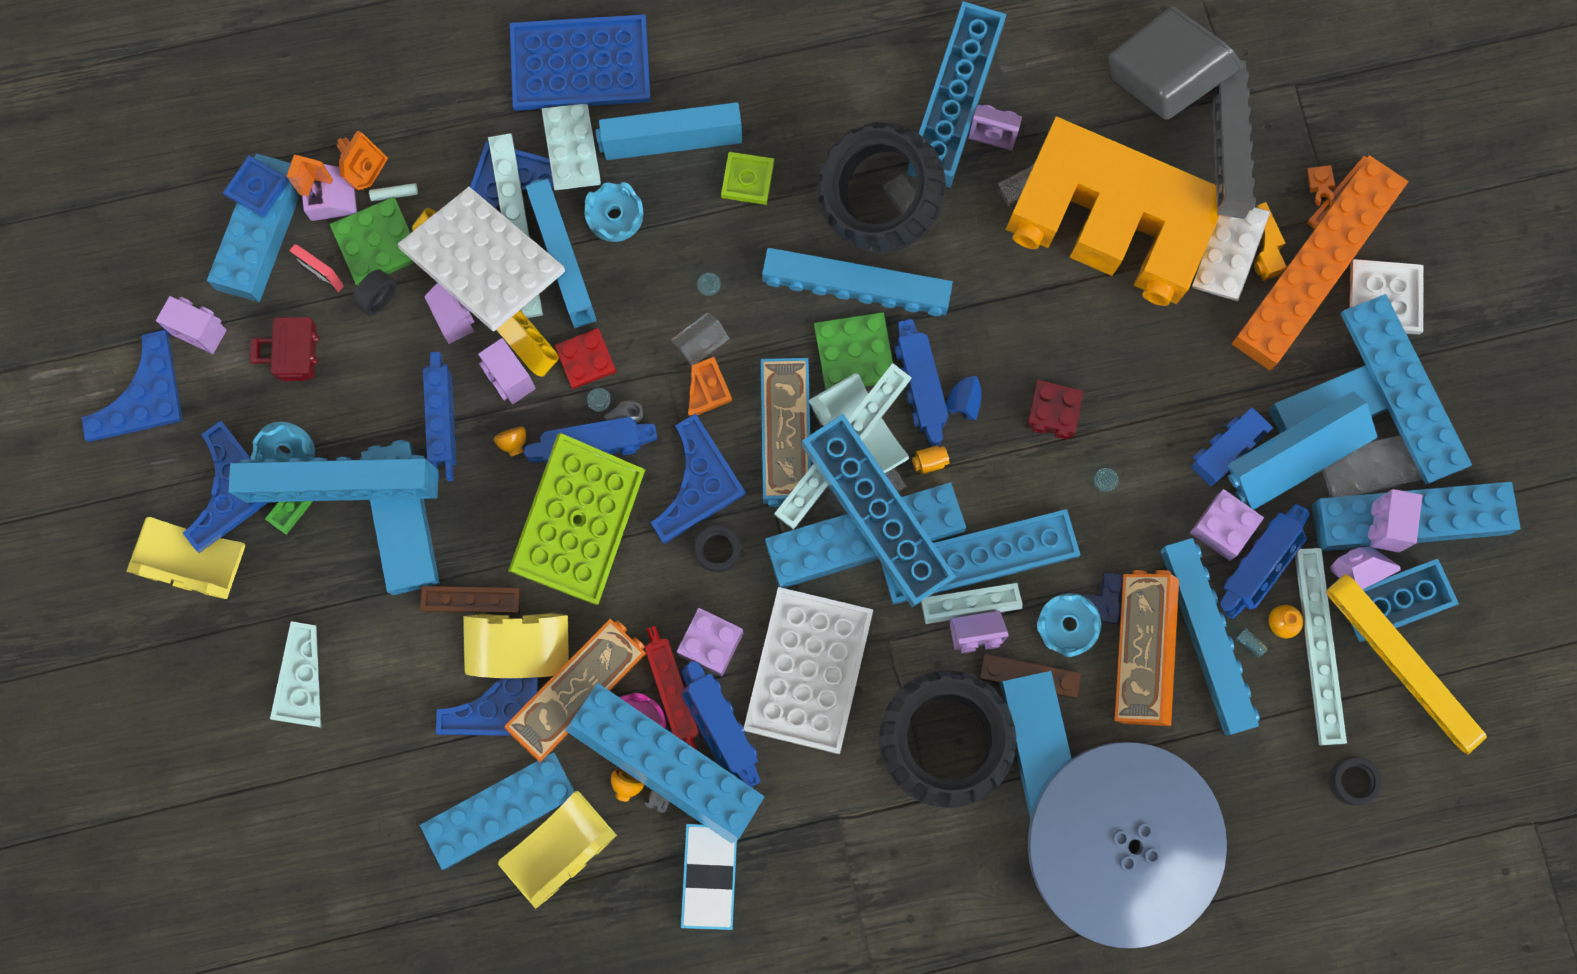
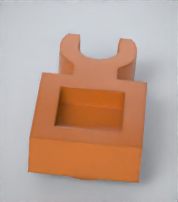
M1331 165L1307 168L1310 193L1317 192L1315 197L1316 205L1320 206L1322 197L1328 198L1329 204H1333L1334 193L1331 190H1334L1335 182Z

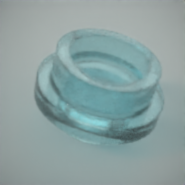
M713 273L701 275L697 282L698 290L705 296L715 295L721 287L719 277Z
M595 388L589 392L587 403L592 410L601 412L609 407L611 397L605 389Z
M1103 468L1095 474L1094 484L1100 491L1110 492L1117 487L1118 476L1112 469Z

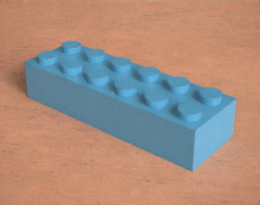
M256 154L254 157L287 176L291 163ZM290 181L265 218L238 203L236 204L207 281L215 290L260 302L300 197Z

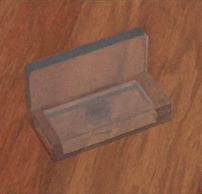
M706 313L672 338L671 341L681 350L688 363L692 366L730 338L721 323L711 314Z

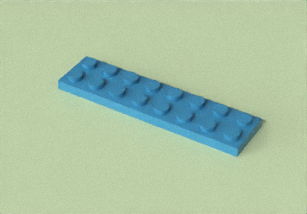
M1381 295L1342 311L1340 314L1425 485L1472 466L1387 295Z
M1067 509L933 543L956 576L953 581L933 594L1079 557L1080 551ZM882 564L892 605L907 601Z

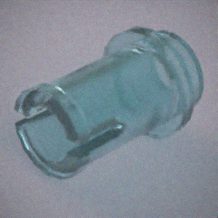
M1247 628L1235 639L1253 653V657L1257 656L1260 658L1269 648L1265 645L1266 641H1260Z

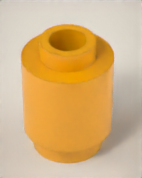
M936 445L916 451L912 462L915 470H920V473L923 475L943 469L945 465L949 464V457L944 446L939 447Z

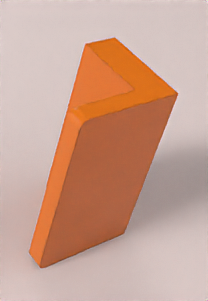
M294 155L287 178L299 195L309 197L314 180L332 184L333 179L321 161Z

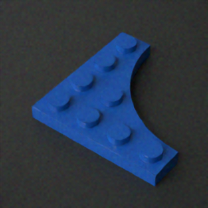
M486 142L470 188L497 209L500 204L489 142ZM515 149L522 192L527 191L526 186L538 179H548L551 187H554L549 158Z
M166 330L142 335L141 361L134 379L124 393L104 409L81 417L84 437L87 442L183 421L169 335Z
M696 414L675 425L683 442L686 469L681 489L676 499L666 511L651 522L663 544L746 495L743 487Z
M219 421L201 434L210 449L215 465L212 497L206 510H203L197 520L183 532V535L198 553L205 550L269 503H246L229 493L230 463H239L242 459L251 460V458L222 421Z
M539 677L500 678L483 696L471 703L453 708L437 709L436 735L512 736L504 729V726L538 693Z

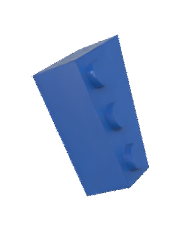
M1253 407L1240 419L1236 416L1226 425L1229 430L1224 435L1219 432L1210 441L1212 446L1207 451L1202 448L1193 457L1196 462L1191 468L1210 487L1229 471V463L1245 455L1273 428Z

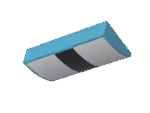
M686 825L681 928L733 930L737 841L731 844L705 825Z

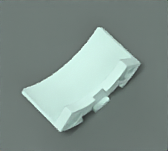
M855 373L808 401L820 425L825 426L842 414L849 419L866 398L868 392L860 375ZM881 417L863 440V443L883 472L886 473L908 460L909 456Z

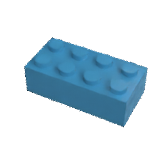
M1438 559L1382 579L1363 589L1395 628L1459 604ZM1352 625L1359 642L1364 641L1363 636Z

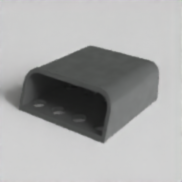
M1172 5L1114 49L1108 58L1111 79L1163 119L1172 118L1244 67L1236 53L1225 42Z

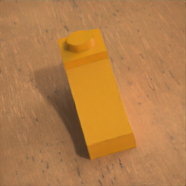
M1265 202L1256 207L1269 211L1270 215L1259 243V255L1254 260L1255 271L1258 275H1261L1263 281L1281 275L1286 269L1285 262L1279 252L1285 245V241Z

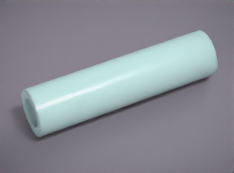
M416 183L373 189L369 190L371 201H379L392 197L399 198L418 195Z

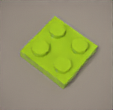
M729 152L721 198L767 205L774 158Z

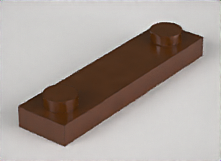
M422 586L420 611L520 614L521 589Z
M984 654L979 679L999 683L1051 671L1056 694L1076 699L1078 698L1081 673Z

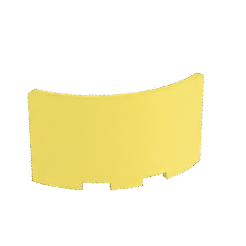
M147 517L126 572L169 584L172 580L175 587L189 591L195 590L205 595L227 599L245 548V543L220 538L198 553L183 535L186 528Z
M485 613L463 616L466 675L489 678L554 676L569 661L568 615L557 613L523 615V620L522 618H510V615Z
M575 791L540 827L498 861V865L536 909L555 894L569 878H573L587 865L586 863L596 854H599L617 835L579 791Z

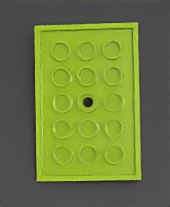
M562 433L557 434L508 571L591 604L598 605L645 469Z

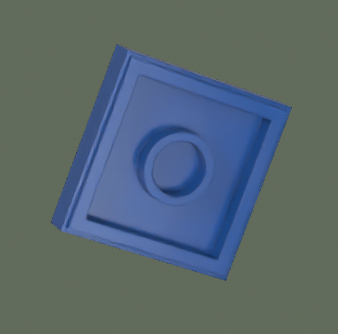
M248 155L223 191V194L265 218L289 183V179L286 175Z

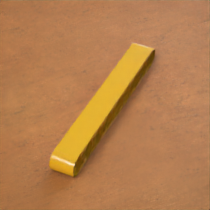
M426 208L413 224V231L437 212ZM521 310L496 329L527 367L540 377L545 376L559 359L556 351Z
M1344 574L1326 590L1327 595L1461 751L1469 755L1487 738L1479 725L1354 579Z

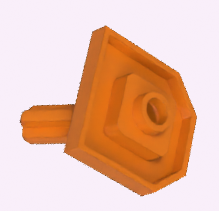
M357 131L351 141L346 137L343 139L339 138L337 140V147L342 153L339 159L340 176L354 189L361 190L371 187L388 157L362 132Z

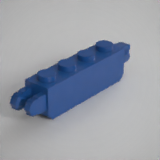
M912 319L901 321L898 323V343L894 348L897 360L901 359L903 368L900 369L911 377L908 383L909 390H906L908 404H913V424L915 427H919L920 433L925 432L931 447L939 446L942 443V428L947 422L948 412L929 339L924 333H918Z
M430 352V366H426L423 369L427 460L437 469L438 466H445L447 481H453V465H456L457 460L452 375L448 365L443 364L442 354L440 352Z
M631 417L546 431L540 437L541 442L526 445L523 453L529 462L545 461L547 465L557 434L562 433L610 455L617 453L631 455L636 453V450H640L641 445L657 440L655 424H636V421Z
M1295 504L1285 515L1279 513L1275 519L1270 521L1262 537L1255 541L1253 549L1248 556L1241 560L1239 568L1225 583L1224 589L1226 594L1223 600H1221L1220 606L1223 608L1227 618H1236L1244 607L1248 609L1257 608L1307 540L1303 527L1310 515L1308 509Z
M690 661L681 670L687 685L683 689L681 696L717 764L750 787L759 784L761 781L754 765L759 762L756 758V750L748 743L743 726L740 722H737L733 715L732 705L728 700H725L721 693L719 681L713 678L711 673L706 675L699 662Z

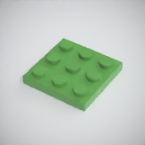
M395 197L330 224L357 286L374 270L380 269L390 274L415 263L398 246V243L411 232Z
M884 312L814 323L825 390L855 373L860 375L865 387L876 385L892 365L893 361Z

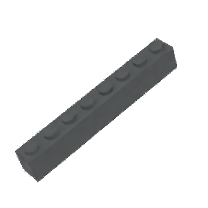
M1240 60L1244 67L1212 89L1217 215L1245 219L1249 211L1254 209L1256 197L1253 196L1255 179L1252 177L1254 160L1251 159L1253 142L1250 141L1252 124L1249 123L1251 106H1248L1250 89L1247 88L1249 72L1246 71V61Z

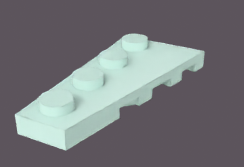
M297 622L290 623L270 717L271 720L321 728L316 625Z

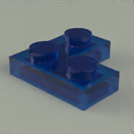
M1103 573L1101 596L1079 594L1089 599L1095 605L1100 614L1101 622L1121 624L1123 574Z

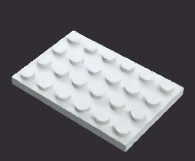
M470 187L398 243L399 249L493 332L565 272L562 264Z
M778 587L744 725L745 732L840 754L873 609Z

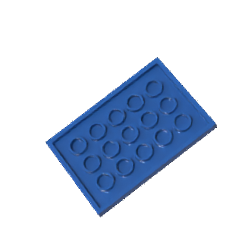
M645 14L510 23L514 111L576 104L596 106L651 102Z

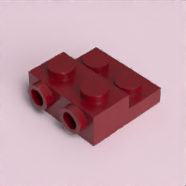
M1037 380L1026 427L1032 428L1031 430L1036 433H1054L1056 437L1061 439L1073 438L1077 429L1084 391Z

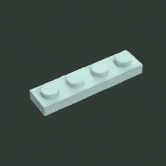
M1013 583L932 596L923 600L921 605L925 623L930 624L981 613L1022 609V600L1018 584Z

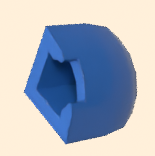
M976 376L967 377L954 386L946 404L947 411L952 414L955 411L966 414L965 419H977L981 404V387Z

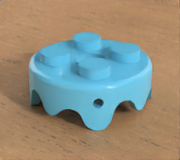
M604 183L596 192H589L585 200L586 222L594 235L600 239L610 242L623 241L633 236L640 228L644 214L642 202L628 183ZM612 209H618L621 212L620 216L615 219L610 218L608 213Z
M270 423L259 431L252 442L253 452L251 460H254L255 463H263L264 459L288 462L290 458L302 459L303 462H307L315 458V447L312 439L303 429L292 423ZM284 445L288 447L290 453L282 452L279 446Z
M1065 593L1052 598L1045 604L1037 622V630L1049 649L1057 651L1065 657H1073L1089 650L1094 645L1101 631V618L1097 608L1089 599L1079 594ZM1067 617L1074 618L1077 622L1076 629H1066L1063 624L1064 619Z

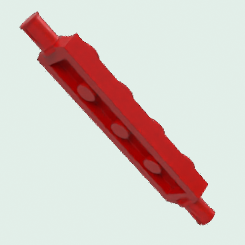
M656 626L652 627L654 636L651 628H647L646 631L651 643L645 647L672 733L696 749L693 738L699 734V731L681 696L684 686L668 639H660Z

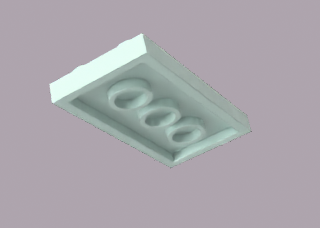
M588 104L542 108L554 190L601 185Z

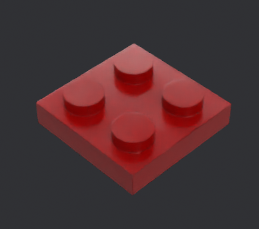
M599 328L555 345L572 389L616 373Z

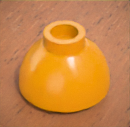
M522 426L512 428L497 434L493 440L501 450L509 452L510 456H515L524 452L522 447L526 442V429Z
M1277 606L1269 615V627L1280 638H1293L1302 630L1303 617L1294 606Z
M621 768L614 770L611 774V785L616 792L615 797L620 801H629L630 797L640 793L644 787L643 783Z

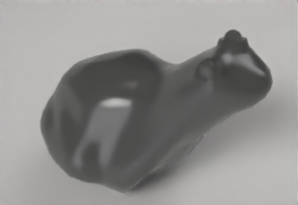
M629 399L622 401L616 408L605 414L604 419L608 421L631 417L637 424L643 418V408L640 403Z

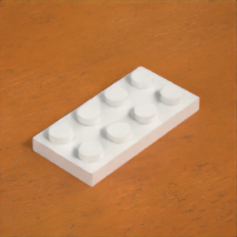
M1254 207L1253 210L1249 211L1245 219L1220 215L1207 244L1192 287L1239 301L1270 212Z

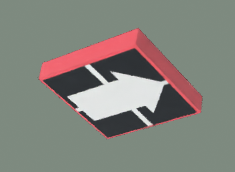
M294 244L290 252L304 269L337 292L343 288V283L333 269L299 245Z

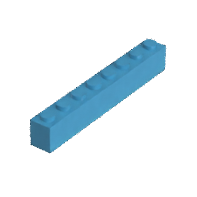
M773 248L767 249L762 273L763 282H766L769 286H789L790 289L795 291L805 289L817 295H826L827 293L844 300L854 298L865 304L876 302L881 303L882 306L887 308L898 306L905 308L909 312H918L920 310L928 312L932 316L947 314L953 281Z
M1193 538L1165 546L1160 552L1167 571H1170L1171 575L1179 579L1178 604L1224 735L1229 736L1258 727L1259 713L1256 707H1252L1249 698L1251 697V691L1241 676L1243 673L1242 665L1238 659H1235L1233 653L1234 643L1232 638L1227 636L1224 628L1226 627V620L1224 615L1218 611L1216 605L1218 598L1216 592L1210 588L1208 582L1210 580L1209 572L1201 563L1200 557L1202 554L1199 545L1195 544Z

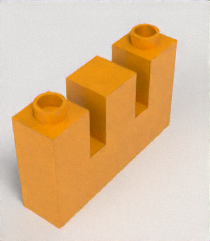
M1056 116L1005 230L1014 233L1013 240L1025 248L1038 249L1040 245L1048 248L1070 201L1090 209V212L1069 258L1113 276L1125 256L1135 230L1141 231L1154 237L1134 286L1143 289V297L1151 303L1160 306H1167L1170 302L1177 304L1189 290L1220 216L1217 215L1216 185Z

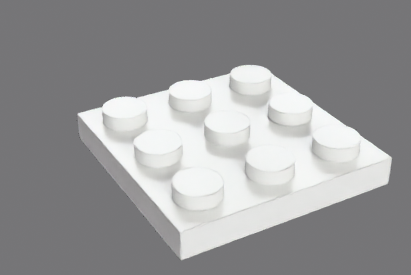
M1353 259L1350 262V308L1386 294L1406 334L1420 335L1423 332V265Z

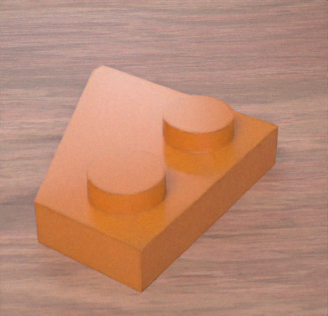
M714 357L692 365L689 417L732 402V397Z

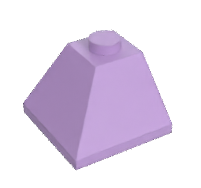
M1359 547L1339 557L1332 564L1330 570L1339 578L1344 574L1349 575L1363 590L1400 571V566L1373 547Z

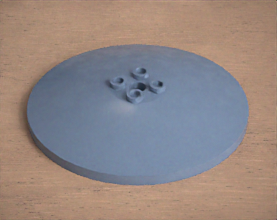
M1136 742L1108 743L1088 749L1073 757L1051 777L1043 788L1034 806L1029 825V863L1035 884L1042 898L1051 911L1069 928L1083 937L1106 946L1118 948L1147 947L1159 944L1180 934L1191 926L1209 906L1220 885L1227 855L1226 828L1219 804L1212 790L1198 772L1187 762L1164 749ZM1137 839L1140 843V849L1137 853L1132 854L1128 846L1132 840Z

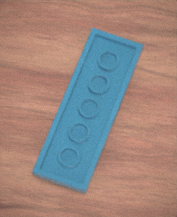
M553 752L541 763L537 761L424 822L420 827L441 869L445 870L562 806L575 790L556 753Z

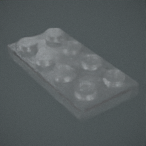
M1401 435L1367 443L1322 470L1331 498L1363 495L1423 480Z

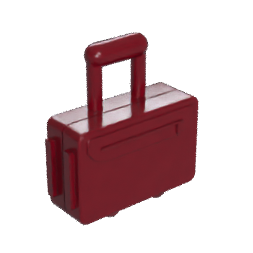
M310 317L275 318L273 321V337H253L251 339L250 362L252 364L271 363V373L278 380L306 381V379H313L315 365L318 363V359L315 357L316 342L319 341L317 325ZM260 343H272L271 358H259Z

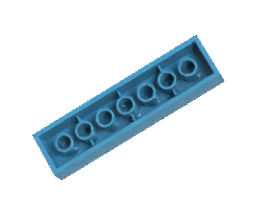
M964 1L962 2L919 134L930 143L938 154L945 172L946 187L951 188L1006 18L1004 13ZM909 161L907 175L916 177V170L911 161Z
M844 414L802 440V448L912 608L956 578Z
M419 455L409 456V459L386 456L385 460H376V458L369 456L361 457L360 460L338 457L336 461H327L325 458H312V461L303 462L302 459L290 458L288 462L264 459L263 463L242 459L239 463H230L229 493L246 503L437 498L438 469L431 462L424 459V456Z
M951 482L901 497L932 543L964 533L966 525ZM848 514L765 539L768 554L780 588H787L879 559Z
M1512 482L1405 491L1422 495L1417 543L1510 535L1521 529ZM1386 493L1321 498L1313 503L1311 506L1318 548H1321L1322 551L1370 547L1371 539L1368 538V532L1374 520L1371 508L1373 502Z
M599 683L593 688L565 730L731 844L741 837L765 797Z

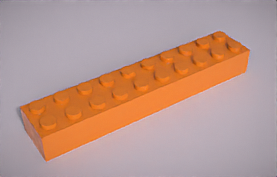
M1369 155L1234 339L1232 345L1271 371L1281 360L1409 181Z

